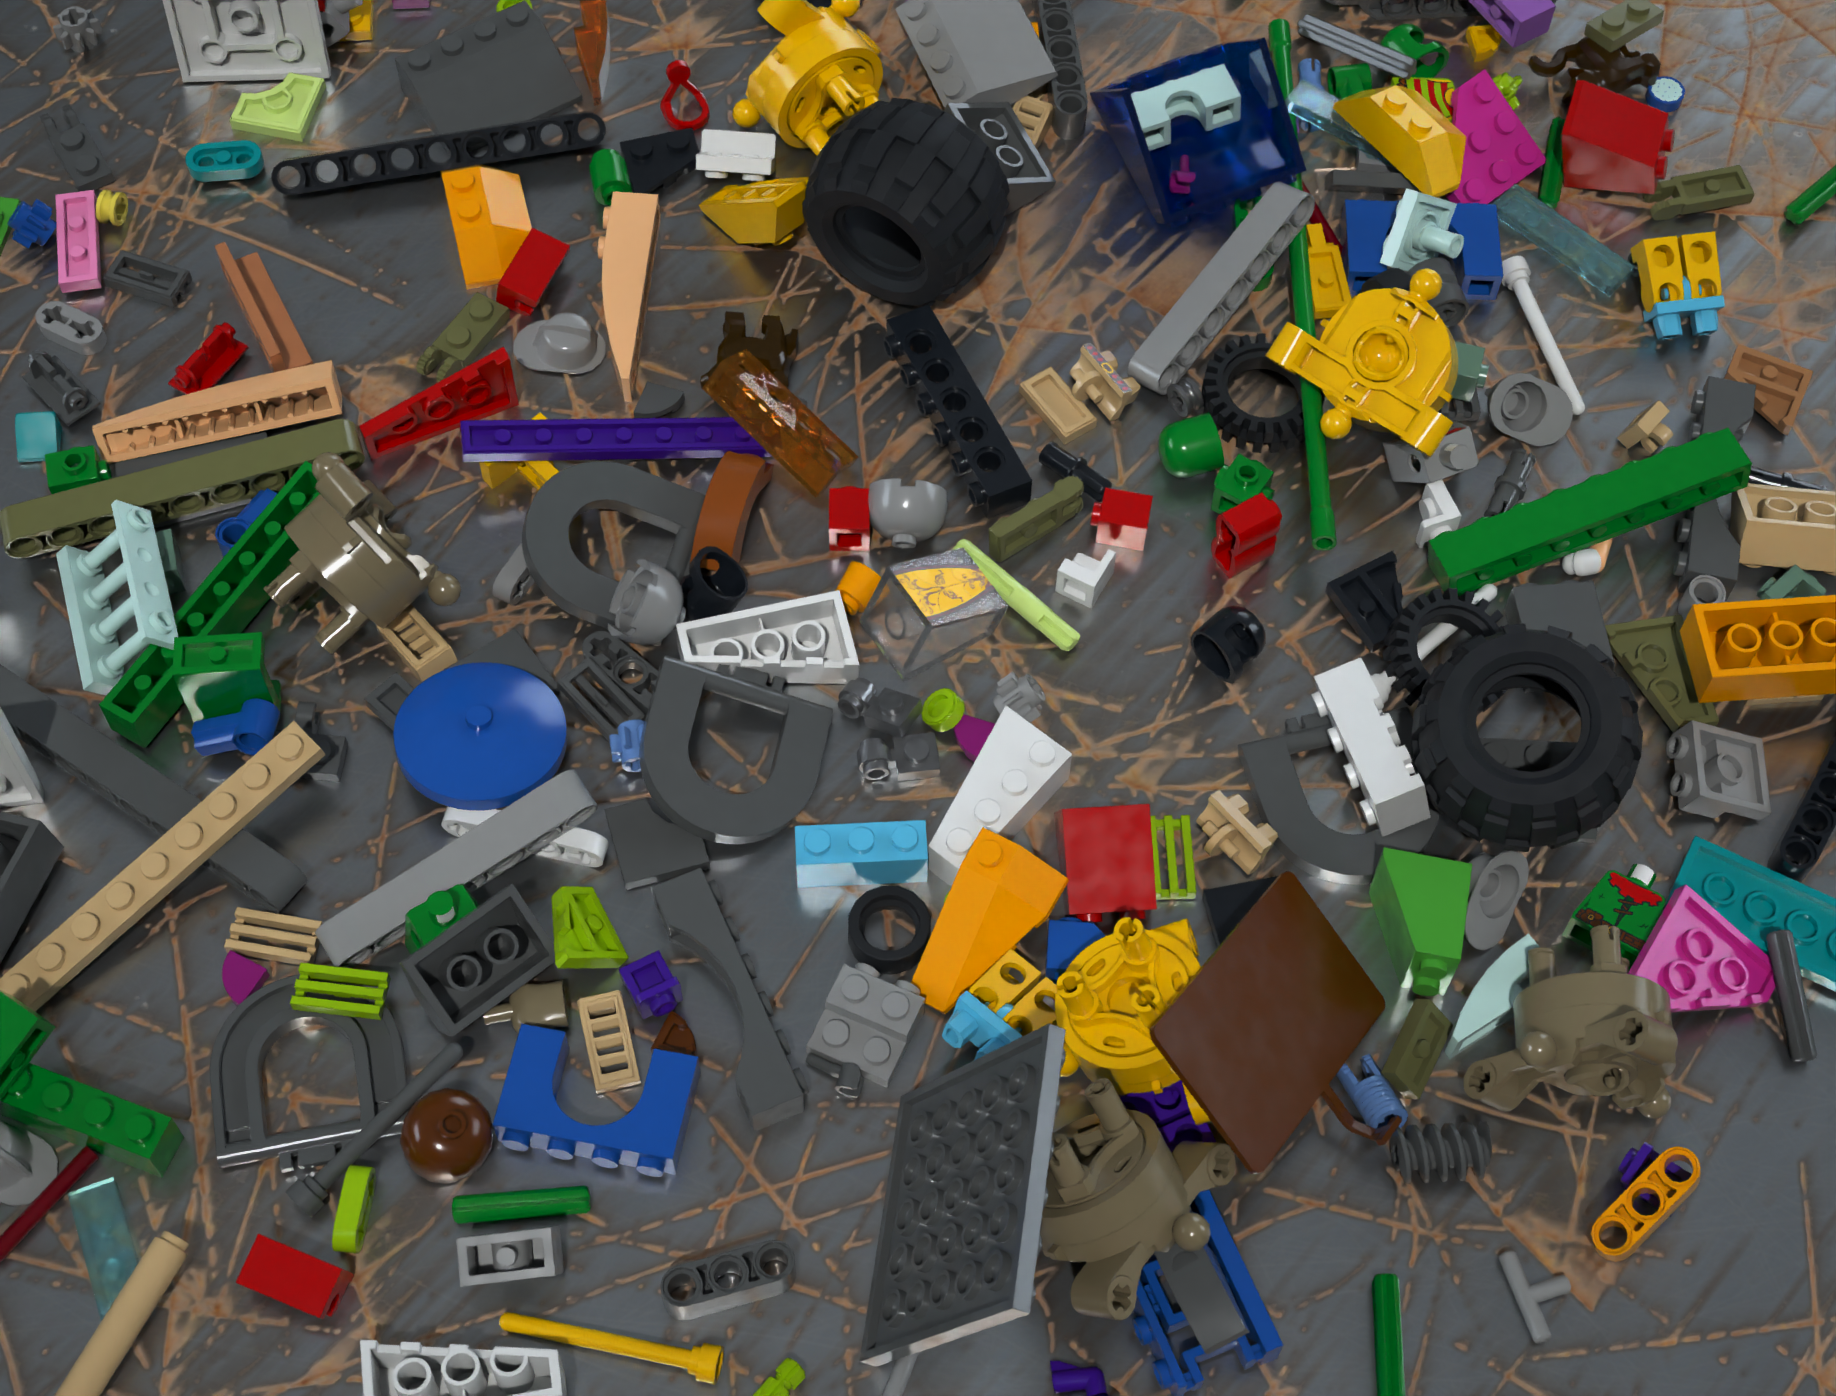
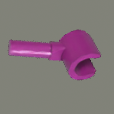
M1187 155L1180 157V171L1174 170L1171 173L1169 180L1171 193L1190 194V183L1194 182L1196 174L1189 170V157Z

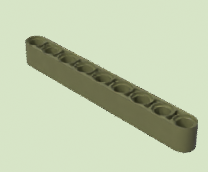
M336 419L7 506L0 511V531L5 553L12 558L23 559L59 550L65 545L74 546L107 537L116 529L111 506L115 500L150 510L153 524L254 498L260 490H266L267 488L274 492L280 491L305 461L313 464L315 458L322 453H335L342 458L351 471L356 470L365 461L356 426L348 419Z

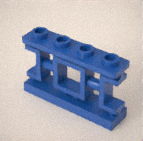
M1209 1189L1199 1192L1190 1204V1207L1194 1213L1202 1215L1209 1223L1211 1235L1207 1245L1214 1252L1249 1333L1208 1355L1204 1352L1201 1345L1182 1352L1179 1363L1184 1371L1183 1374L1157 1317H1159L1166 1334L1189 1326V1323L1183 1311L1173 1313L1157 1277L1164 1275L1158 1261L1155 1260L1145 1264L1140 1275L1144 1286H1142L1139 1279L1136 1292L1137 1299L1133 1310L1136 1318L1132 1319V1324L1141 1345L1149 1344L1156 1361L1152 1362V1368L1159 1386L1162 1390L1169 1388L1172 1396H1184L1185 1392L1195 1391L1202 1387L1204 1378L1197 1365L1199 1362L1234 1348L1244 1370L1253 1367L1257 1362L1263 1365L1277 1359L1283 1347L1277 1330Z

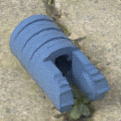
M1367 1054L1360 1059L1362 1071L1366 1076L1360 1082H1358L1346 1063L1343 1064L1336 1076L1365 1123L1377 1129L1386 1126L1392 1117L1399 1115L1402 1122L1398 1127L1401 1128L1407 1121L1408 1113L1372 1056Z

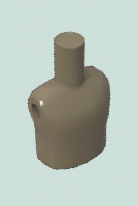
M563 981L544 984L525 983L509 995V1003L496 1005L483 1014L485 1025L511 1021L517 1034L521 1024L548 1029L568 1027L569 1018Z

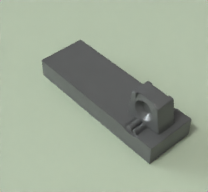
M1333 169L1325 176V191L1404 195L1406 188L1421 192L1402 173Z

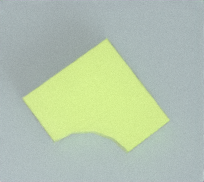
M289 72L280 84L270 90L259 93H242L229 120L232 129L303 142L326 89L324 78Z

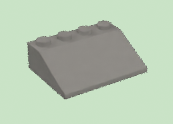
M908 0L895 8L944 108L947 103L1009 102L1012 105L1058 76L1019 0Z

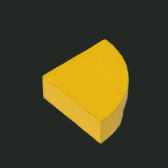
M1491 24L1468 27L1465 35L1474 62L1486 60L1494 55L1499 49L1502 36Z

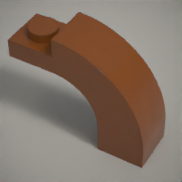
M727 451L713 474L704 498L696 527L690 563L699 550L707 546L718 547L737 563L740 562L745 530L752 506L759 492L771 480L774 464L766 463V460L754 454H740ZM704 559L700 562V567L717 571L719 563L715 559Z

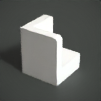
M1108 549L1101 562L1083 553H1077L1073 561L1065 558L1057 571L1055 592L1092 609L1114 573L1116 552Z

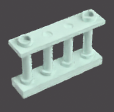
M115 500L111 504L116 529L91 552L65 545L56 553L83 690L105 696L125 674L124 665L147 645L153 644L174 650V637H178L151 511L119 500ZM121 548L123 563L105 578L102 564ZM128 581L131 596L112 612L109 597ZM135 616L138 631L119 647L116 631Z

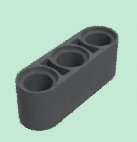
M768 1240L675 1266L664 1274L660 1283L664 1307L671 1317L685 1321L781 1295L789 1291L794 1285L796 1279L795 1255L791 1247L785 1242ZM771 1260H779L787 1265L785 1271L779 1275L772 1276L762 1270L763 1266ZM732 1272L741 1277V1281L733 1288H723L717 1284L719 1277L725 1273ZM681 1285H688L696 1291L690 1299L677 1301L671 1297L675 1288Z

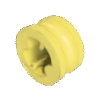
M104 189L97 198L96 218L98 222L103 224L111 221L112 225L121 226L127 217L128 198L123 192L113 194L111 190Z

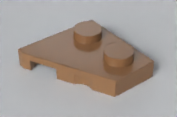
M1738 344L1724 379L1756 385L1754 409L1782 434L1788 436L1813 371Z

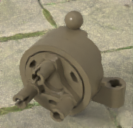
M326 452L317 456L312 464V473L318 481L315 489L320 494L284 527L287 534L300 550L289 559L291 564L268 586L266 585L263 588L280 607L284 608L286 604H290V608L297 612L299 607L323 587L341 605L340 610L342 611L315 636V639L330 654L335 653L370 620L382 629L386 628L427 588L428 595L435 604L449 606L455 603L461 593L460 583L457 578L451 574L438 571L439 567L434 563L430 564L423 556L412 555L408 551V548L412 545L411 538L405 534L392 533L386 527V523L398 510L370 479L362 482L337 454Z
M1599 925L1590 930L1594 965L1590 967L1589 972L1557 976L1553 949L1538 947L1528 951L1530 986L1522 990L1513 1002L1516 1049L1472 1063L1467 1069L1463 1080L1464 1091L1468 1097L1500 1111L1507 1112L1515 1109L1539 1082L1545 1081L1574 1095H1612V1101L1623 1110L1636 1107L1647 1118L1659 1119L1667 1114L1671 1107V1096L1665 1089L1664 1079L1670 1076L1676 1067L1675 1051L1678 1042L1676 1032L1672 1026L1670 996L1666 989L1656 982L1628 974L1630 963L1628 959L1621 957V933L1618 927L1612 926L1610 934L1608 925Z
M1102 1078L1092 1082L1085 1089V1095L1095 1114L1078 1119L1052 1133L1054 1152L1048 1165L1046 1181L1048 1200L1042 1213L1040 1229L1042 1237L1041 1250L1046 1257H1050L1053 1260L1086 1262L1075 1277L1070 1291L1071 1303L1077 1313L1085 1316L1124 1320L1131 1315L1135 1308L1136 1292L1142 1268L1155 1251L1168 1252L1176 1243L1180 1248L1191 1252L1200 1250L1208 1244L1211 1235L1209 1223L1202 1215L1190 1212V1204L1199 1192L1227 1185L1234 1175L1236 1163L1233 1150L1224 1143L1187 1140L1178 1144L1171 1153L1152 1118L1142 1112L1126 1109L1109 1079Z

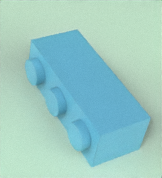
M926 820L795 826L798 888L927 882L928 850Z

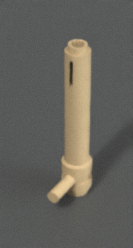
M164 1231L160 1238L154 1237L54 1396H100L186 1260L188 1255L185 1251L189 1246L187 1242L167 1231Z

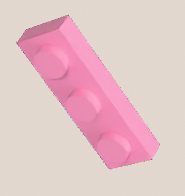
M88 190L57 194L55 197L58 284L62 293L101 288L99 222L96 218L97 197L95 191Z

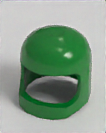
M1401 24L1394 27L1380 42L1381 45L1410 56L1417 61V72L1415 75L1412 74L1411 77L1434 78L1447 65L1449 60V52L1439 42L1433 41L1429 44H1422L1424 32L1413 24ZM1438 52L1434 64L1427 66L1420 61V58L1426 54Z
M1209 412L1168 424L1159 435L1158 451L1165 469L1176 478H1191L1196 475L1219 470L1224 465L1221 440Z

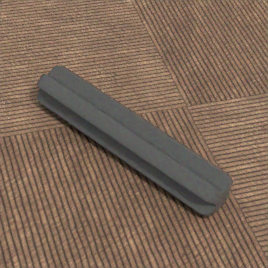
M1790 930L1773 931L1767 934L1766 939L1790 1058L1793 1062L1810 1061L1817 1057V1051L1793 934Z

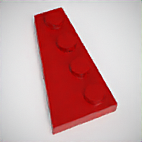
M503 346L359 425L370 460L460 427V421L481 420L518 406L519 402L510 357Z

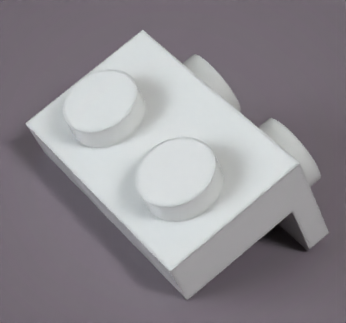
M704 129L702 131L701 152L696 154V170H705V177L727 178L728 172L742 173L743 180L765 181V175H771L775 172L777 136L774 133Z

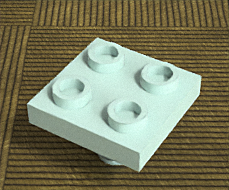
M1406 188L1403 198H1401L1397 205L1396 218L1390 235L1384 241L1380 263L1409 271L1419 262L1438 257L1439 253L1445 254L1450 258H1456L1463 248L1464 238L1461 234L1452 233L1447 230L1457 204Z

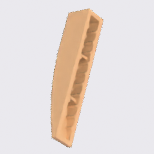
M613 191L611 206H605L603 211V229H606V235L599 237L598 259H603L602 293L604 316L613 366L624 402H632L661 215L658 194Z
M329 360L254 376L172 398L93 425L92 431L102 460L107 459L108 463L111 464L342 414V393L333 362Z

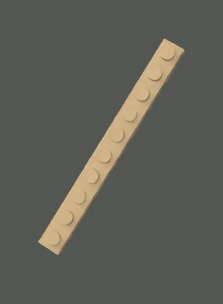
M295 721L291 722L0 978V990L14 996L33 1011L38 1010L326 754Z

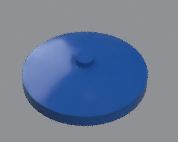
M478 662L445 669L419 684L404 700L398 711L393 737L399 767L405 778L416 790L427 798L448 807L482 811L509 806L550 780L559 769L565 755L567 726L559 699L539 678L513 666L500 663Z

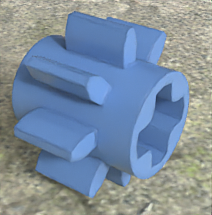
M644 720L625 721L618 726V734L609 735L612 762H621L622 768L629 772H641L639 749L645 724Z

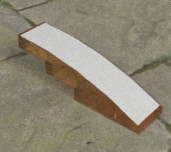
M579 0L583 26L573 28L576 50L593 104L597 106L602 104L609 75L611 45L606 0Z

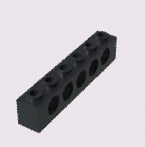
M928 304L887 319L886 337H883L885 351L890 359L895 358L899 364L900 376L906 388L912 387L915 392L916 403L921 415L930 418L937 443L940 447L946 446L950 453V463L954 473L958 477L963 476L966 481L968 496L975 507L980 506L987 519L1026 505L1031 501L1032 479L930 305Z

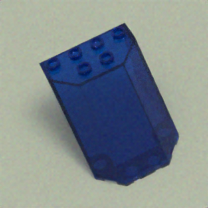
M1265 37L1216 44L1115 80L1107 86L1090 92L1094 105L1156 223H1169L1170 228L1192 221L1190 214L1205 212V215L1215 213L1227 207L1225 202L1227 200L1240 199V201L1252 199L1262 194L1260 188L1278 181L1289 185L1297 181L1296 174L1307 171ZM1224 64L1241 95L1240 120L1206 132L1202 123L1197 118L1190 115L1176 116L1171 119V144L1149 151L1131 93L1140 92L1164 84L1169 80H1176L1197 73L1205 68ZM1182 155L1189 157V170L1196 174L1194 182L1190 183V194L1171 193L1169 188L1172 171H1180V157Z

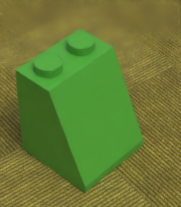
M1387 847L1383 848L1370 883L1369 895L1400 987L1412 989L1414 993L1421 996L1445 995L1462 956L1472 871L1471 863Z

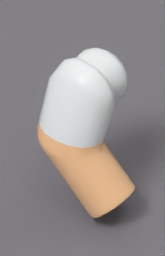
M1608 539L1590 546L1589 549L1579 550L1576 553L1564 556L1562 560L1563 570L1568 575L1576 574L1577 576L1600 573L1606 565L1613 539Z

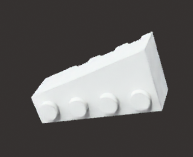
M840 590L676 624L677 646L681 660L716 671L719 664L730 665L728 670L730 675L733 674L736 666L752 668L768 673L766 683H771L774 676L784 678L785 683L847 684L849 681L856 680L859 677L860 665Z
M1360 657L1314 676L1317 692L1311 694L1312 700L1320 718L1328 715L1333 727L1327 729V733L1335 752L1338 753L1344 750L1349 763L1343 765L1352 789L1360 787L1365 797V800L1360 801L1359 804L1368 825L1376 823L1382 837L1431 818L1422 778L1419 773H1415L1411 756L1405 744L1398 746L1401 742L1395 724L1388 712L1383 713V701L1362 658Z
M1005 705L929 844L928 870L952 887L958 870L982 827L1008 840H1012L1069 779L1072 753Z
M360 1339L363 1396H567L565 1372L557 1349L495 1346L493 1350L470 1349L469 1345L450 1344L449 1348L424 1347L420 1342L401 1341L400 1345L379 1344L377 1340Z

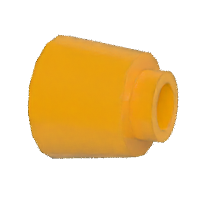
M851 561L835 591L840 590L845 612L855 615L857 612L864 613L888 588L885 581L871 568L860 562Z

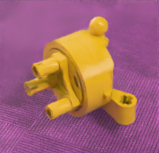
M764 0L757 8L760 15L785 36L750 74L745 93L748 99H741L733 108L732 116L740 127H754L762 115L785 143L796 148H810L817 156L840 125L857 112L879 101L878 92L883 78V66L878 57L881 49L867 34L860 29L855 30L845 19V17H851L857 13L860 7V0H831L829 7L819 6L818 8L807 0Z
M1426 268L1418 270L1413 274L1410 280V291L1393 287V289L1381 288L1359 293L1338 310L1330 321L1322 320L1320 325L1325 329L1320 341L1287 321L1265 355L1280 367L1294 375H1299L1320 388L1326 398L1335 406L1327 410L1320 420L1321 431L1327 438L1341 439L1350 432L1353 422L1372 431L1392 432L1400 437L1402 441L1431 458L1454 423L1438 412L1446 402L1449 403L1453 398L1451 393L1458 374V353L1451 332L1439 314L1427 302V300L1435 298L1442 288L1441 277L1435 270Z
M1130 917L1121 918L1116 923L1113 934L1105 936L1086 947L1075 957L1066 971L1061 974L1056 982L1058 989L1055 998V1017L1057 1026L1066 1029L1063 1046L1066 1057L1060 1071V1077H1069L1081 1067L1087 1078L1092 1082L1102 1078L1109 1079L1118 1095L1151 1091L1156 1095L1162 1093L1165 1087L1180 1081V1078L1152 1042L1150 1028L1201 968L1198 961V956H1200L1198 945L1188 918L1150 930H1144L1143 924L1139 919L1134 918L1132 922ZM1183 1084L1187 1103L1195 1124L1200 1125L1210 1122L1211 1120Z

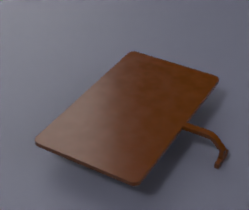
M1290 871L1283 872L1275 879L1150 1028V1038L1251 1174L1256 1175L1264 1172L1320 1095L1346 1129L1376 1141L1379 1146L1388 1142L1402 1122L1399 1115L1392 1117L1386 1126L1375 1129L1356 1121L1329 1085L1384 1011L1385 1000L1297 877Z

